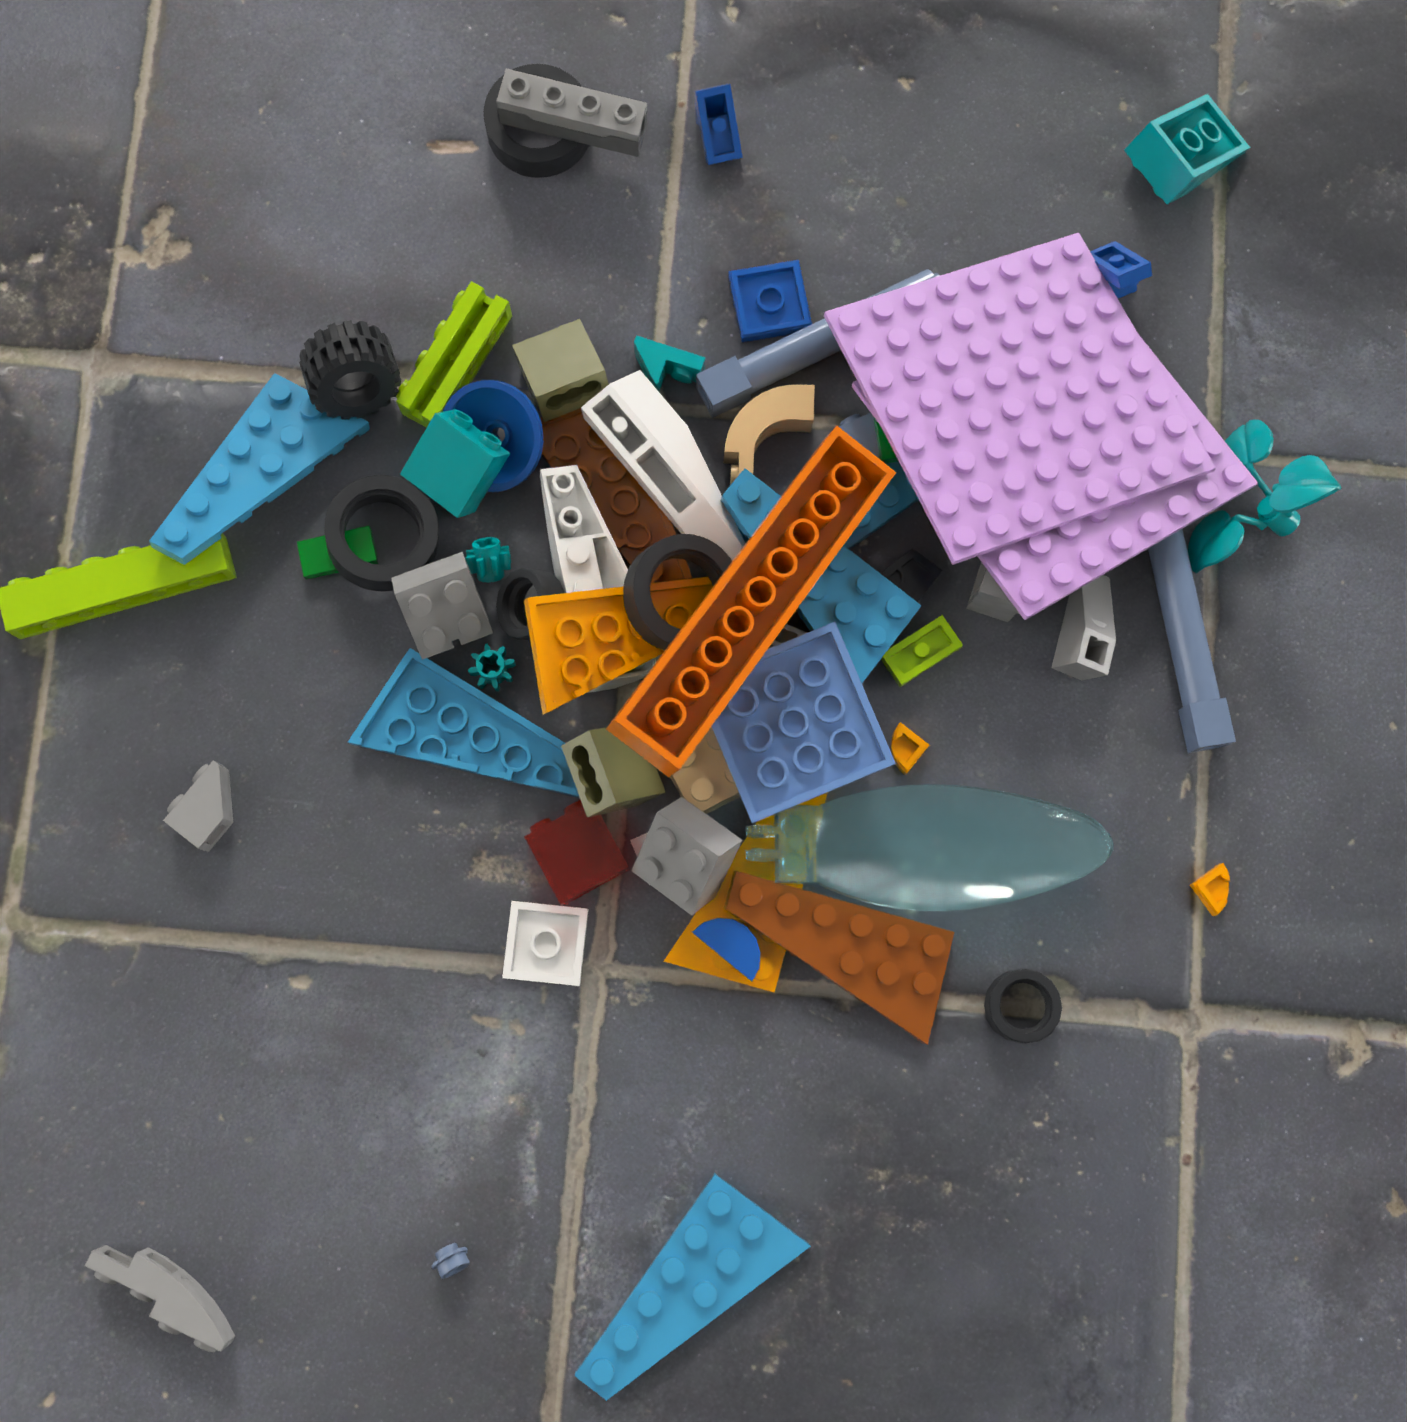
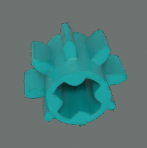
M484 537L477 539L472 543L473 550H466L467 557L465 559L471 574L477 573V579L481 582L499 581L505 576L504 570L511 569L509 546L501 547L498 538Z
M487 643L484 646L485 651L480 655L476 653L471 654L476 662V667H471L468 669L470 676H481L477 683L480 689H483L488 683L493 685L496 692H498L500 689L499 684L504 680L507 682L513 681L508 673V669L516 666L514 659H503L507 652L504 646L500 647L498 651L491 650ZM497 661L500 670L498 672L491 670L488 673L484 666L487 663L493 665Z

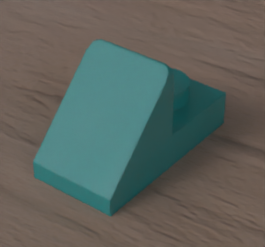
M637 335L635 337V357L644 375L658 392L661 390L666 373L671 374V377L679 382L691 383L692 381L696 382V374L705 370V357Z

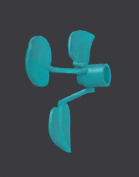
M1257 419L1247 421L1245 425L1238 427L1228 436L1225 442L1258 482L1257 485L1266 496L1257 507L1259 519L1241 514H1236L1231 518L1225 510H1218L1205 517L1194 529L1188 545V556L1192 571L1197 574L1202 569L1225 560L1239 548L1244 537V527L1240 522L1254 525L1260 530H1264L1268 526L1278 536H1287L1294 532L1299 526L1301 519L1296 510L1314 504L1341 490V485L1334 478L1326 463L1314 455L1297 458L1281 471L1279 483L1272 486V493L1253 465V463L1264 460L1271 453L1274 442L1271 429L1264 422Z

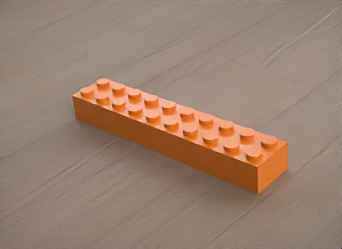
M836 425L822 441L606 730L666 776L670 777L679 771L897 472Z

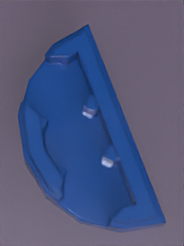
M716 918L703 922L692 931L695 936L751 982L753 981L759 970L761 952L756 937L747 926L733 919Z

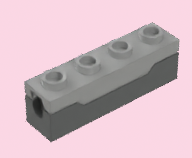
M510 69L505 70L496 101L500 124L639 157L647 128L646 102Z

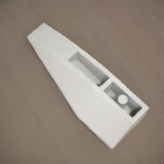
M641 370L610 383L583 405L581 410L586 422L681 534L701 536L714 542L733 561L745 545L743 537L734 519L721 502L722 495L688 426Z
M571 465L540 469L554 575L559 579L564 593L623 587L628 569L578 466ZM656 658L587 693L615 689L644 679L656 663Z

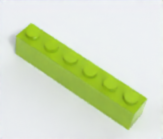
M223 533L221 534V539L185 565L153 549L151 545L143 548L131 546L119 550L118 555L111 557L87 558L81 562L82 565L72 568H51L45 571V575L33 579L28 577L13 579L8 582V586L0 588V610L5 631L19 639H24L235 579L237 576L227 538Z

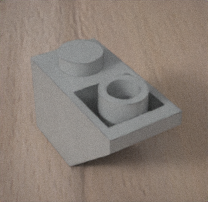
M214 760L209 765H203L195 773L192 779L194 784L185 795H178L170 803L167 809L169 814L163 820L195 847L207 852L214 847L233 824L229 770Z

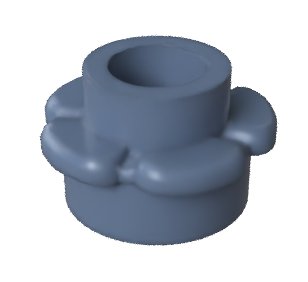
M452 1243L435 1253L437 1261L432 1264V1270L437 1269L441 1279L451 1277L470 1265L466 1255L468 1253L467 1247L459 1248L457 1243Z

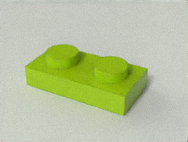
M941 615L888 649L881 658V661L898 686L902 687L961 649L963 644L944 616Z

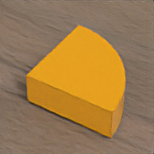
M900 722L892 735L891 753L897 768L906 775L929 747V744Z
M1219 863L1190 884V887L1212 916H1217L1224 909L1228 901L1230 876L1224 863Z

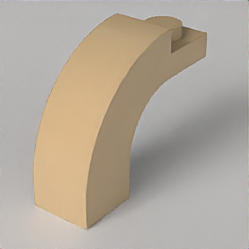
M815 385L776 387L756 396L740 410L730 426L725 442L723 463L731 464L730 485L744 468L753 474L755 451L769 436L779 432H811L814 421Z

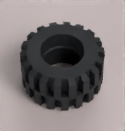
M352 320L343 321V324L340 325L335 323L327 325L328 329L324 331L321 329L314 333L315 337L308 338L304 343L305 349L300 351L299 357L301 361L299 363L310 401L319 412H326L327 416L332 418L341 416V419L349 420L351 417L359 419L369 413L373 415L379 412L380 407H386L391 403L390 398L396 397L399 392L398 387L401 386V377L391 344L386 334L381 333L380 328L375 325L368 327L367 322L363 321L352 324Z

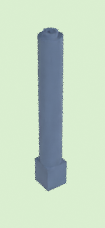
M926 269L870 297L940 275L938 273L933 274L929 269ZM824 318L737 360L736 356H733L696 374V389L711 417L714 418L751 400V394L841 351Z
M1183 529L1148 548L1183 706L1178 711L1188 753L1223 748L1236 742L1227 700L1226 698H1220Z

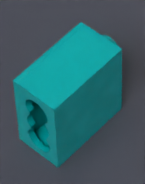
M454 409L434 414L400 475L456 518L475 513L510 453L501 447L502 442L500 439L489 432L480 431L472 425L473 420L471 417L460 410Z

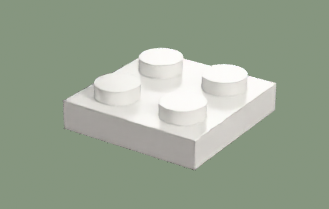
M512 901L502 978L580 986L589 909Z

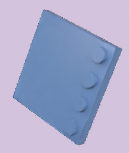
M836 622L767 649L711 726L752 824L896 764Z

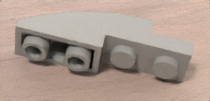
M107 1245L91 1252L85 1266L96 1271L94 1276L97 1279L112 1285L117 1284V1282L131 1288L130 1294L145 1302L156 1301L149 1317L159 1321L158 1327L174 1335H179L182 1332L194 1338L193 1343L197 1347L208 1352H216V1350L221 1352L232 1344L235 1334L216 1302L191 1275L167 1257L149 1247L136 1252L133 1258Z

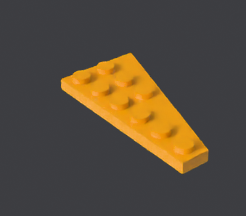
M709 577L651 583L650 594L652 603L660 617L668 624L682 629L713 585ZM623 587L528 597L524 600L543 715L664 652V650L656 648L645 641L632 626L624 607Z
M828 793L756 822L738 849L716 897L695 913L663 962L775 993L786 950L724 909L733 872L739 871L802 889ZM716 918L733 919L747 926L756 937L761 952L759 970L753 981L751 982L695 936L692 931L703 922Z

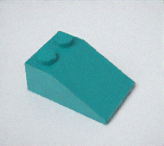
M1206 94L1150 121L1124 151L1131 159L1133 166L1141 171L1152 185L1155 194L1168 205L1186 195L1240 157L1250 146L1211 97Z

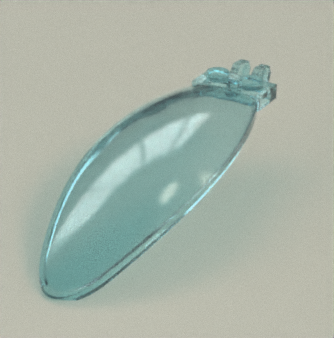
M906 785L864 791L831 800L817 807L812 805H796L775 814L774 826H746L747 837H775V850L763 848L746 850V859L749 861H775V883H816L828 890L863 902L917 911L976 909L1040 894L1090 874L1106 862L1111 856L1114 847L1113 839L1104 827L1084 813L1023 795L960 785Z

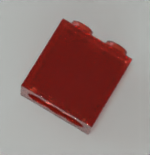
M581 800L564 808L565 815L553 821L548 817L535 823L529 828L531 833L524 836L562 906H566L630 871L601 815L587 818Z

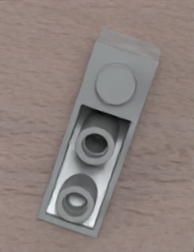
M1105 575L1069 594L1051 667L1081 681L1108 675L1115 648L1116 633L1110 578Z

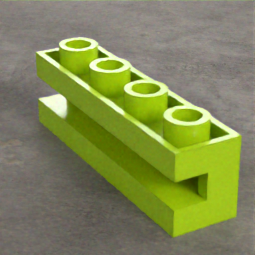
M472 281L465 291L461 290L457 294L453 302L452 313L447 321L442 320L434 333L435 340L428 351L423 350L420 353L415 364V372L410 380L402 382L396 395V403L402 415L426 428L435 413L443 412L444 407L454 393L473 381L512 318L509 301L498 295L494 299L486 296L484 288Z

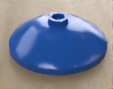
M498 380L472 382L455 392L447 402L443 412L454 409L460 410L471 417L473 420L472 425L482 432L485 431L493 434L498 439H500L498 429L502 428L505 432L504 440L500 439L502 442L501 447L507 450L510 455L487 492L508 490L524 482L538 465L543 450L542 423L536 408L529 398L516 387Z

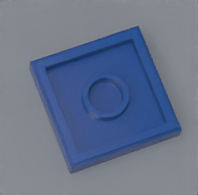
M799 260L729 271L728 277L742 343L793 334L812 324Z

